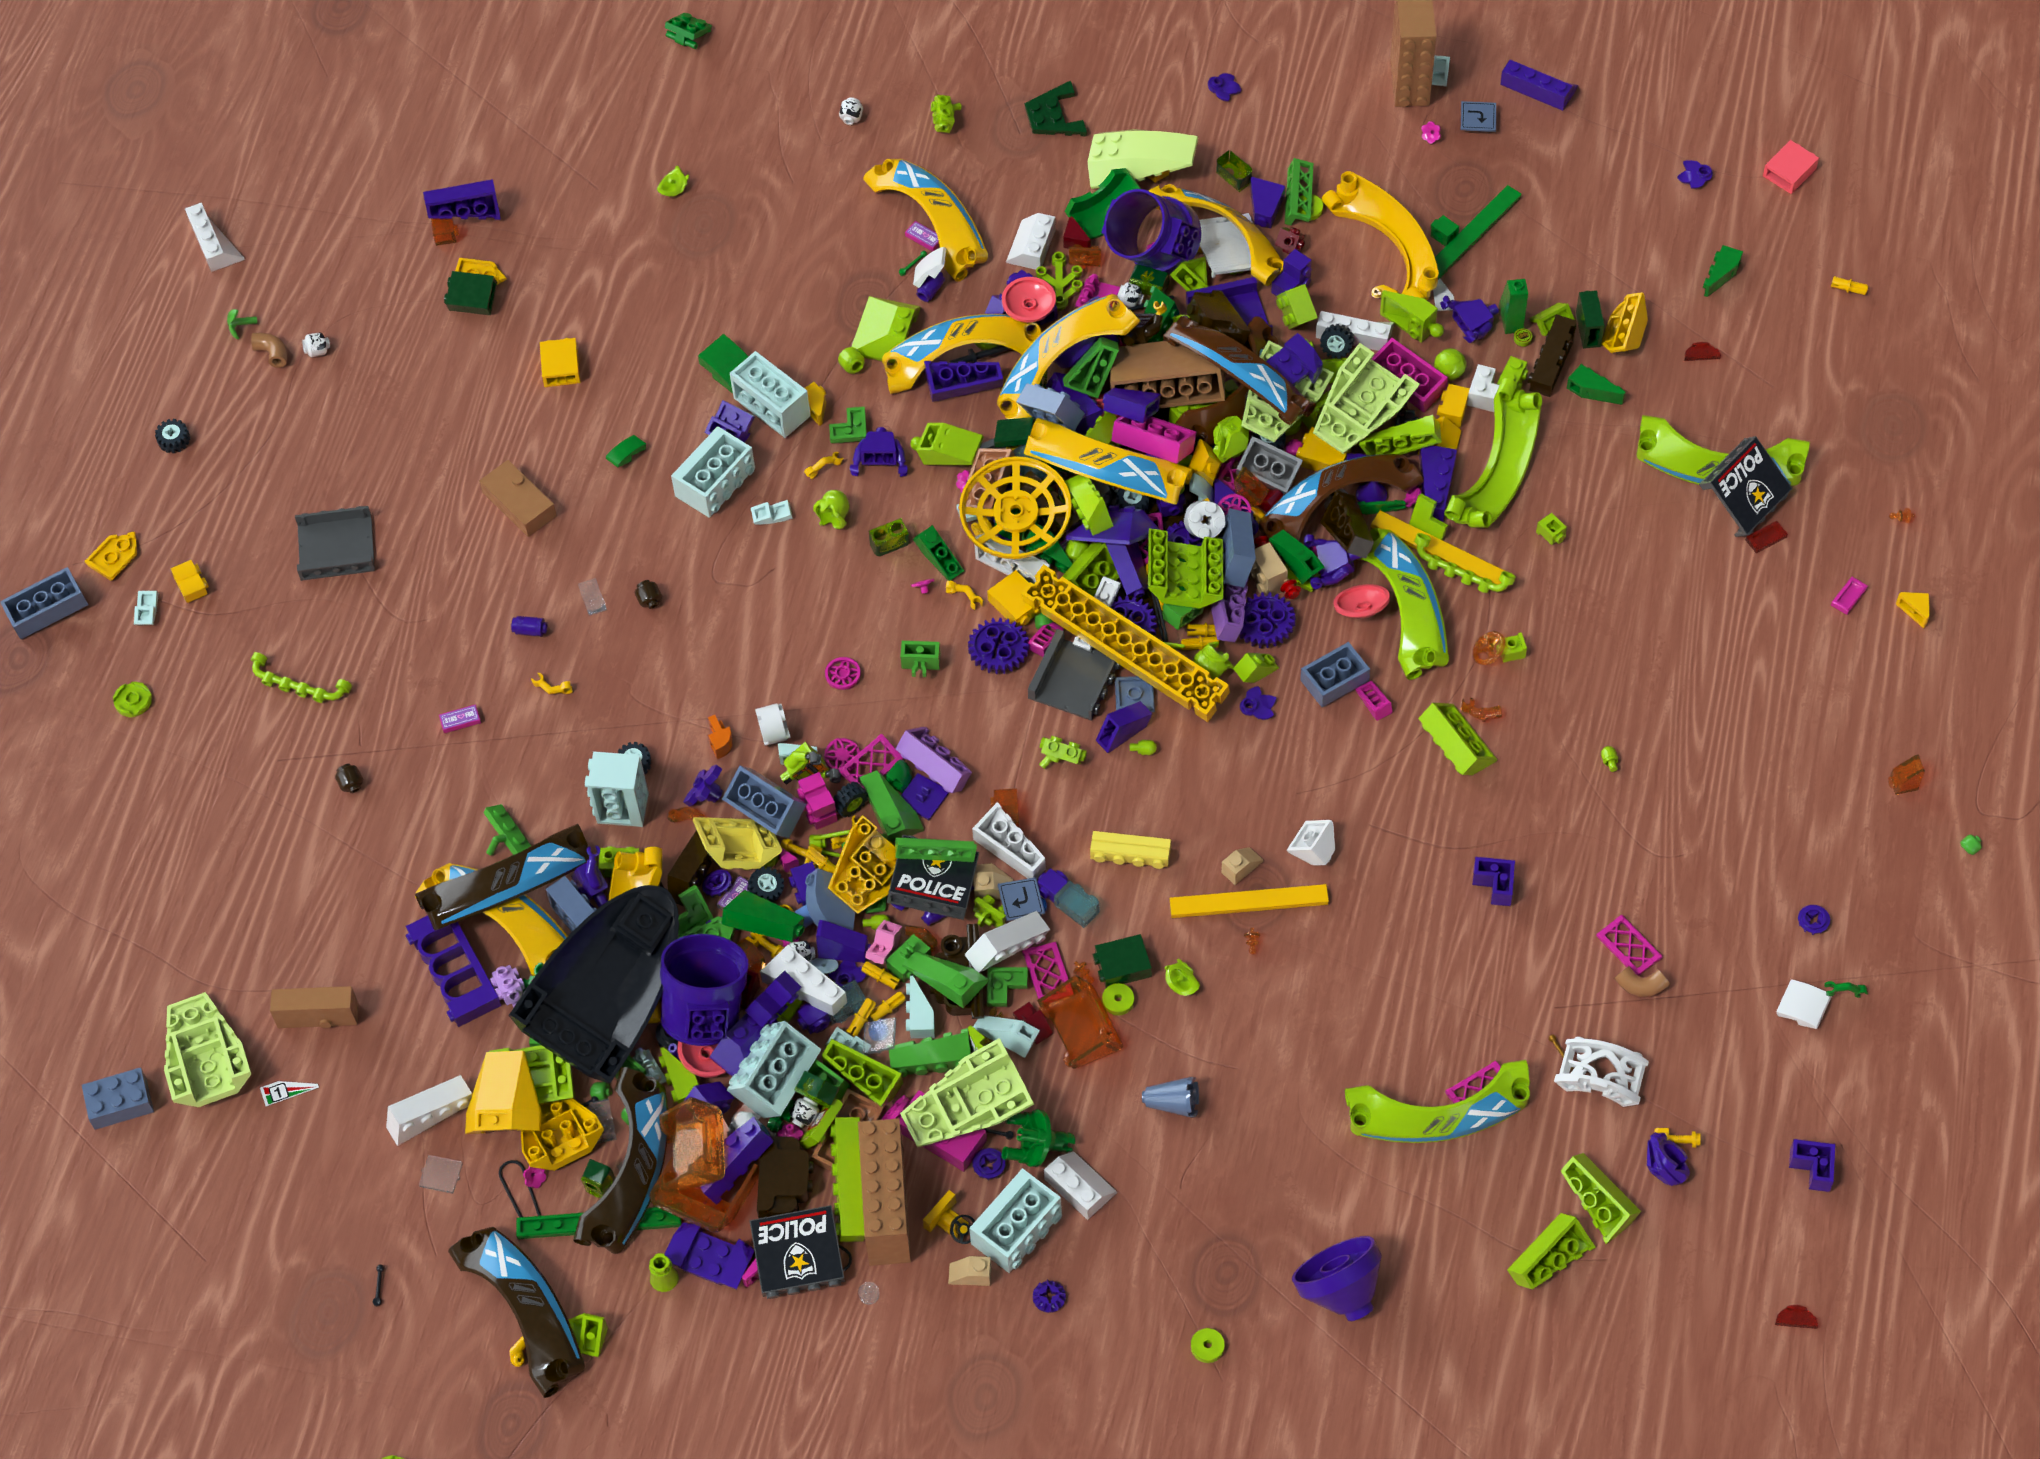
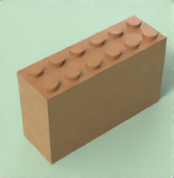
M1395 0L1390 54L1395 107L1430 105L1436 46L1433 0Z
M1167 341L1131 346H1118L1119 351L1111 367V389L1120 388L1161 394L1159 408L1225 401V372L1179 343L1176 346H1172Z
M897 1118L858 1122L864 1234L869 1265L911 1263L904 1149L900 1120Z

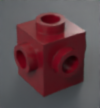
M1287 227L1281 228L1275 245L1283 248V252L1290 254L1294 249L1297 251L1302 250L1305 244V235L1300 233L1301 230L1294 227L1290 229Z

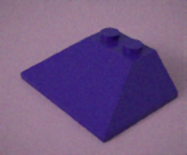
M1110 505L1107 510L1113 527L1093 536L1090 530H1086L1082 524L1066 536V540L1130 545L1148 538L1149 528L1160 529L1143 510L1135 509V506L1119 508V505Z
M746 1013L727 1032V1039H721L709 1058L729 1075L737 1074L740 1070V1063L751 1052L750 1047L760 1038L762 1028Z

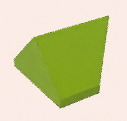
M1206 257L1182 262L1170 276L1186 291L1208 287Z
M583 1313L568 1319L581 1354L599 1357L608 1330L605 1318Z

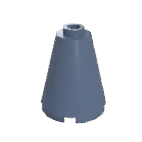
M1187 1077L1148 1086L1142 1092V1102L1148 1108L1194 1118L1198 1113V1110H1194L1195 1104H1199L1198 1082H1194L1196 1077Z

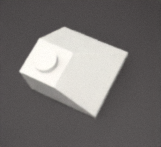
M1332 820L1305 821L1288 847L1287 852L1311 865H1326L1331 860V856L1335 851Z

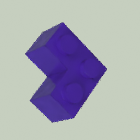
M1294 249L1283 260V271L1272 281L1271 293L1277 296L1303 284L1307 288L1311 283L1312 260Z
M1475 857L1472 885L1492 887V905L1511 906L1515 860Z
M784 970L750 1004L745 1012L761 1028L767 1022L771 1025L779 1017L777 1013L781 1015L788 1008L786 1003L792 1004L798 998L797 992L802 987Z
M720 1081L696 1085L674 1115L688 1132L696 1131L697 1129L694 1125L718 1111L721 1114L726 1113L735 1098Z
M1793 1139L1790 1148L1789 1168L1810 1170L1809 1189L1830 1192L1834 1182L1835 1144Z

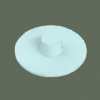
M816 958L811 962L823 974L834 972L838 968V962L832 959Z

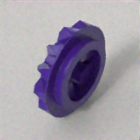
M716 870L705 877L702 889L706 895L712 897L716 895L721 896L722 892H727V888L732 886L731 881L733 879L728 871Z
M1808 905L1799 912V926L1804 929V932L1808 931L1812 935L1815 933L1821 934L1828 929L1830 916L1821 906ZM1818 915L1817 922L1810 924V920Z
M982 1149L973 1158L974 1172L980 1178L983 1177L987 1180L997 1178L1004 1171L1005 1160L1002 1158V1153L996 1149ZM985 1158L990 1163L995 1162L992 1164L993 1170H991L988 1166L984 1167L986 1165Z
M1047 1279L1045 1282H1039L1033 1291V1302L1043 1312L1051 1313L1059 1310L1066 1300L1065 1290L1057 1281L1053 1282ZM1048 1289H1050L1051 1294H1055V1296H1052L1051 1303H1049L1047 1297H1043V1295L1047 1294Z

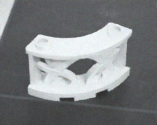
M1582 1037L1566 1039L1565 1044L1567 1047L1560 1073L1555 1076V1083L1567 1092L1583 1091L1591 1093L1592 1089L1600 1091L1602 1096L1617 1102L1623 1107L1639 1104L1641 1097L1638 1094L1645 1067L1649 1064V1061L1643 1058L1642 1054L1599 1040L1584 1039ZM1575 1052L1577 1053V1059L1581 1062L1573 1061ZM1607 1057L1617 1072H1611L1603 1079L1598 1078L1596 1070L1588 1064L1597 1059ZM1571 1067H1575L1571 1074H1569ZM1632 1068H1635L1633 1077L1625 1074L1631 1073ZM1586 1071H1588L1591 1074V1076L1583 1074H1586ZM1615 1078L1616 1083L1611 1082L1610 1079ZM1628 1082L1631 1083L1630 1090L1628 1089Z

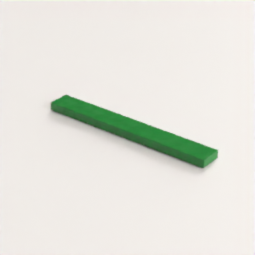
M1507 185L1435 256L1439 271L1438 280L1521 198L1522 194Z
M681 1205L647 1208L636 1230L680 1227L682 1225ZM583 1213L516 1218L517 1240L575 1235L579 1217Z

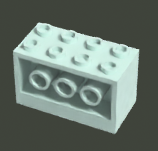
M756 351L730 372L734 399L784 438L811 416L807 390Z
M717 426L671 475L675 497L710 518L713 513L720 509L724 501L731 497L736 488L741 487L748 475L750 476L754 472L755 463L752 447Z
M593 752L592 759H589L588 770L590 772L589 776L585 778V787L588 788L587 795L590 797V806L593 807L592 814L596 817L597 823L643 827L649 792L640 755Z
M786 1021L768 1024L762 1028L760 1038L750 1047V1054L740 1063V1070L732 1076L729 1081L730 1086L727 1089L729 1093L762 1118L781 1116L796 1092V1085L804 1071H809L821 1051L817 1045Z
M1022 1168L969 1228L971 1245L1010 1273L1013 1268L1017 1269L1021 1265L1022 1258L1026 1254H1030L1034 1250L1035 1243L1048 1234L1049 1227L1052 1224L1058 1223L1061 1219V1197Z

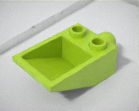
M1385 290L1382 292L1380 315L1394 322L1396 326L1408 333L1413 339H1417L1422 343L1430 334L1435 338L1443 335V326L1436 323L1438 308L1424 298Z
M927 423L922 437H914L910 445L913 450L917 451L924 465H973L976 453L984 437L981 434L946 423Z

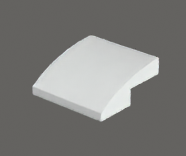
M945 247L931 252L915 267L914 286L920 288L928 275L934 279L945 264Z
M1791 979L1776 1012L1779 1017L1797 1020L1798 1025L1818 1029L1832 996H1827L1826 991Z

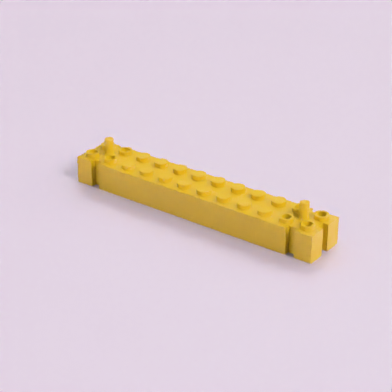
M1044 564L1035 575V584L1030 582L1021 593L1026 604L1035 610L1039 606L1043 615L1186 709L1190 710L1193 707L1195 714L1206 722H1209L1217 711L1216 703L1222 704L1230 693L1227 683L1218 677L1212 680L1210 672L1064 577L1057 579L1056 572Z

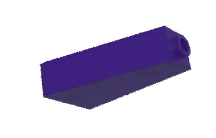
M1138 542L1130 545L1106 543L1126 595L1136 598L1145 595V592L1149 590L1148 577Z

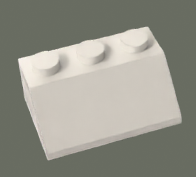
M1037 213L1023 219L1006 263L1035 270L1037 267L1042 266L1056 230L1055 216Z
M1074 1151L1058 1156L1044 1169V1180L1087 1220L1117 1194V1191Z

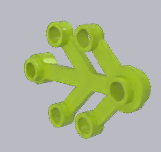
M1059 251L1052 255V265L1055 267L1056 280L1047 273L1046 268L1043 266L1036 268V276L1056 289L1055 305L1057 311H1062L1068 306V299L1076 292H1080L1083 287L1082 281L1074 280L1082 275V267L1079 265L1073 266L1071 273L1063 279V266L1066 264V256ZM1072 282V287L1063 293V289Z

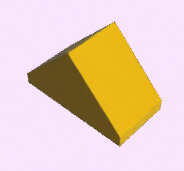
M1899 593L1896 605L1922 628H1925L1929 619V594Z

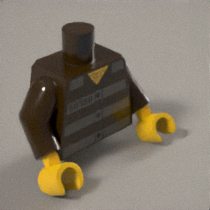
M1158 301L1154 302L1153 307L1157 313L1135 314L1141 322L1127 335H1117L1121 338L1123 344L1127 346L1145 344L1160 332L1163 319L1161 315L1167 311L1163 301L1161 306Z

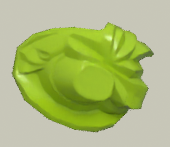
M676 165L675 169L669 172L658 185V193L665 196H676L682 193L687 186L689 175L685 176L681 168Z
M1177 959L1178 963L1165 966L1167 984L1174 992L1187 996L1199 989L1200 984L1194 977L1192 968L1187 963Z

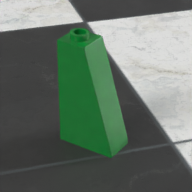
M1525 279L1507 280L1499 302L1505 334H1512L1518 329L1524 328L1528 300V289Z
M747 890L742 891L723 908L721 924L789 942H793L797 937L802 936L805 930L803 916Z

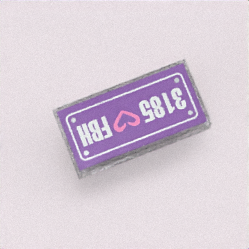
M738 875L732 886L728 888L727 892L716 904L717 908L723 910L742 891L747 890L749 880Z

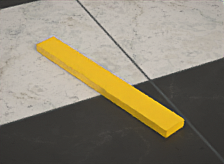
M1379 511L1371 523V528L1391 530L1406 545L1417 549V544L1414 542L1417 533L1426 534L1431 538L1429 546L1424 547L1426 553L1437 555L1443 561L1455 563L1459 568L1470 570L1481 578H1488L1494 584H1501L1499 577L1501 572L1505 570L1383 511Z
M1326 884L1169 898L1171 918L1329 904Z

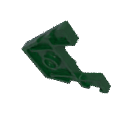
M1071 81L1024 103L1032 134L1055 135V133H1065V136H1072V134L1087 136L1083 120L1065 123L1058 101L1075 97Z

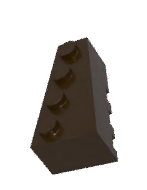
M1031 470L1024 475V477L1032 478L1039 483L1043 482ZM1020 483V490L1026 491L1029 494L1036 489L1032 485ZM1049 491L1055 507L1066 505V503L1063 504L1059 495L1055 491ZM1042 493L1036 499L1038 508H1048V501ZM1072 509L1069 524L1060 538L1062 541L1066 539L1069 533L1081 526L1082 520L1079 519ZM1066 512L1055 514L1050 527L1053 530L1054 536L1059 533L1064 523ZM1049 515L1039 516V520L1044 526Z
M1336 490L1320 523L1347 553L1366 559L1367 555L1372 551L1374 541L1357 500L1353 495Z
M697 830L667 875V890L671 893L676 904L681 906L684 905L678 895L693 885H696L699 889L714 861L705 850Z

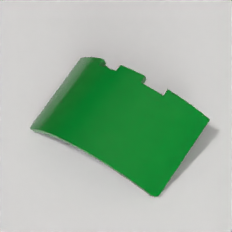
M1126 168L1112 169L1106 179L1098 185L1100 189L1093 194L1090 191L1082 196L1070 199L1064 212L1068 217L1073 216L1090 240L1104 235L1101 231L1112 199L1115 200L1126 191L1141 189Z

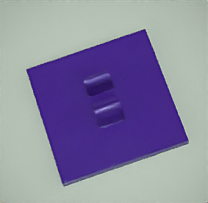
M917 773L901 796L919 816L930 820L949 792L945 791L943 786Z

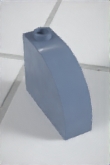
M817 868L808 874L805 881L807 885L806 905L816 926L818 927L819 920H825L853 930L855 912L828 889L833 873Z

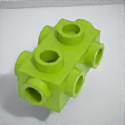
M937 95L931 103L933 124H935L934 128L937 132L950 133L955 122L954 113L962 108L960 103L952 104L950 96Z
M1051 736V739L1043 737L1040 748H1042L1041 753H1044L1046 757L1039 765L1046 769L1051 761L1058 763L1060 759L1080 764L1081 761L1084 762L1087 751L1081 749L1080 744L1071 741L1068 745L1062 743V739Z

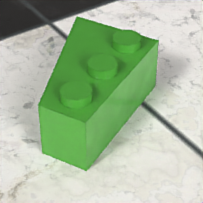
M1100 336L1063 377L1064 386L1098 398L1119 351L1118 343Z

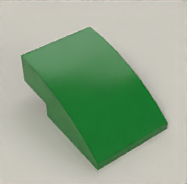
M722 334L698 355L699 364L712 373L713 379L733 393L730 372L749 356L730 338Z

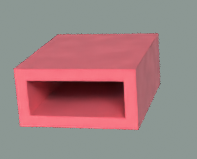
M1790 140L1765 165L1763 177L1792 194L1817 169L1819 157Z

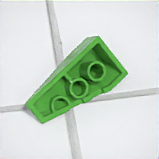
M878 770L859 777L864 790L868 793L869 802L882 832L886 834V838L890 843H894L896 837L902 838L903 835L912 836L924 831L916 811Z
M914 951L902 964L908 971L962 1008L989 982L988 978L973 968Z

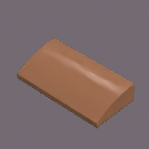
M978 448L968 480L976 471L992 461L1005 457H1015L1012 449ZM1012 466L998 468L989 472L984 477L993 484L1002 478L1010 477ZM979 482L974 485L969 493L966 507L977 508L979 499L986 490ZM1007 484L998 487L996 490L1000 494L1005 493ZM991 494L987 497L983 509H993L996 499Z
M847 1089L841 1100L843 1105L836 1117H860V1122L873 1121L878 1119L884 1107L881 1108L874 1101ZM829 1126L824 1134L826 1136L822 1143L819 1142L810 1161H814V1164L832 1171V1163H835L834 1156H831V1144H834L833 1137H830Z

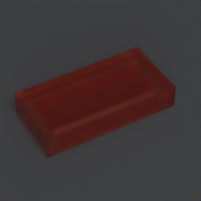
M1775 521L1746 536L1745 541L1755 553H1758L1787 538L1788 534L1778 521Z

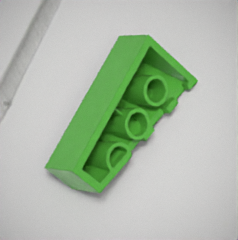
M968 1028L962 1029L961 1033L952 1035L951 1032L944 1033L943 1037L939 1039L927 1037L917 1044L915 1041L888 1046L890 1067L902 1073V1078L912 1074L925 1075L928 1072L944 1073L950 1069L953 1070L959 1065L958 1062L971 1054Z

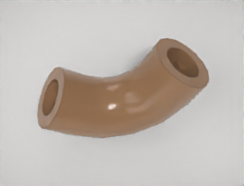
M252 333L251 344L253 351L269 352V364L276 368L284 367L287 362V350L281 339L272 334Z
M1628 966L1614 977L1616 982L1625 991L1639 997L1654 996L1671 985L1659 969L1647 977H1641Z

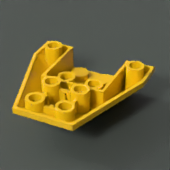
M863 815L850 829L828 885V889L857 914L888 895L897 860L895 858V846L876 831L877 827Z
M525 1051L486 1052L466 1112L465 1134H483L485 1131L517 1130L521 1132L541 1131V1108Z
M573 1098L541 1103V1131L521 1132L522 1153L530 1167L555 1171L590 1153L603 1133L604 1128L596 1114Z

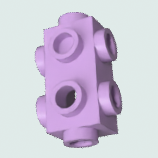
M510 965L506 967L500 966L496 971L492 972L493 977L490 978V981L499 1000L504 999L506 1005L512 1004L514 1007L523 994L522 990L526 988L516 967L512 969Z

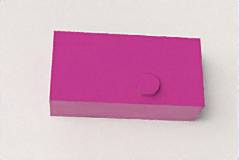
M1391 338L1372 358V360L1401 379L1406 374L1420 384L1408 399V402L1424 413L1442 395L1443 390H1447V376L1394 338Z
M1121 416L1114 421L1111 441L1177 464L1193 452L1196 431L1155 417H1150L1147 421L1141 423Z
M918 1090V1092L915 1094V1096H914V1097L912 1098V1100L909 1102V1104L907 1105V1107H908L911 1103H913L920 1095H921V1096L925 1095V1093H923L922 1091ZM900 1115L898 1118L900 1120L901 1134L914 1141ZM976 1130L922 1147L965 1172L973 1161L974 1156L986 1143V1130Z

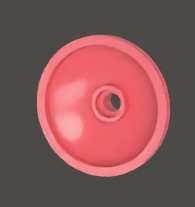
M1037 277L1016 279L1007 285L1002 294L1004 311L1011 318L1020 322L1040 321L1053 311L1056 304V295L1052 286Z
M1364 584L1353 586L1340 592L1335 597L1333 602L1334 609L1345 617L1368 618L1381 612L1389 604L1390 594L1386 588L1379 585Z
M678 1041V1057L688 1071L705 1078L718 1077L726 1073L724 1069L709 1058L718 1044L695 1046Z

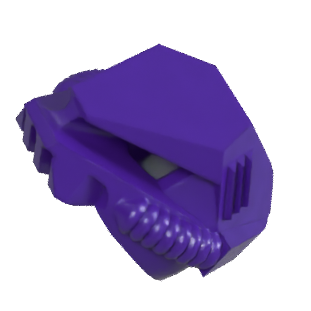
M1653 1133L1650 1136L1651 1139L1648 1140L1647 1167L1650 1173L1670 1186L1683 1183L1690 1175V1170L1686 1164L1688 1159L1686 1153L1677 1144L1667 1140L1665 1133Z

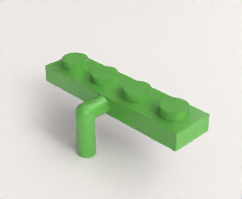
M502 804L486 807L484 814L499 834L493 837L486 851L488 855H494L498 844L502 842L506 844L513 855L531 847Z

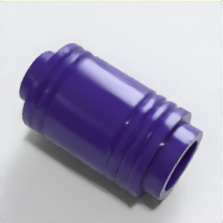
M940 271L935 279L928 275L921 287L917 289L916 294L922 301L928 302L932 300L945 281L943 273Z
M526 616L513 617L511 630L516 635L542 637L544 633H547L548 627L544 618Z

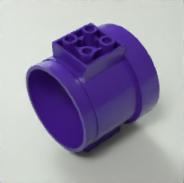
M1132 189L1122 193L1115 200L1112 199L1101 231L1105 236L1108 246L1115 254L1131 260L1135 264L1168 273L1167 275H1170L1182 262L1192 260L1201 242V224L1197 214L1189 205L1175 198L1159 196L1144 189ZM1160 206L1162 212L1160 234L1148 250L1139 254L1137 237L1140 226L1145 217L1154 208Z
M693 934L674 940L664 949L660 967V980L663 985L661 1024L671 1037L682 1043L695 1046L719 1044L721 1039H727V1032L739 1021L741 994L746 986L748 973L747 956L736 943L716 935Z

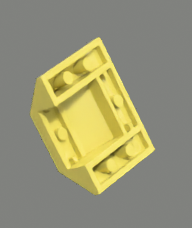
M693 817V823L705 850L721 868L760 869L782 852L775 834L752 819Z

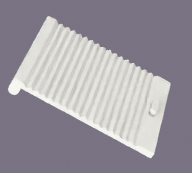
M1249 213L1242 214L1253 223ZM1225 217L1199 220L1201 224L1200 248L1212 270V278H1215L1218 274L1251 270L1249 246L1240 230Z

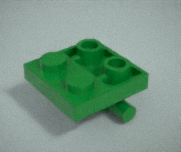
M682 13L665 22V28L668 29L666 37L675 40V43L696 49L698 43L692 40L711 32L712 25L706 23L705 20L692 17L689 13Z

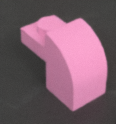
M883 920L876 929L874 943L866 951L865 958L875 963L884 964L886 959L897 949L902 926Z

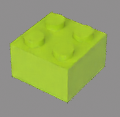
M1305 284L1276 296L1277 306L1282 310L1284 315L1282 317L1285 326H1288V329L1318 318Z

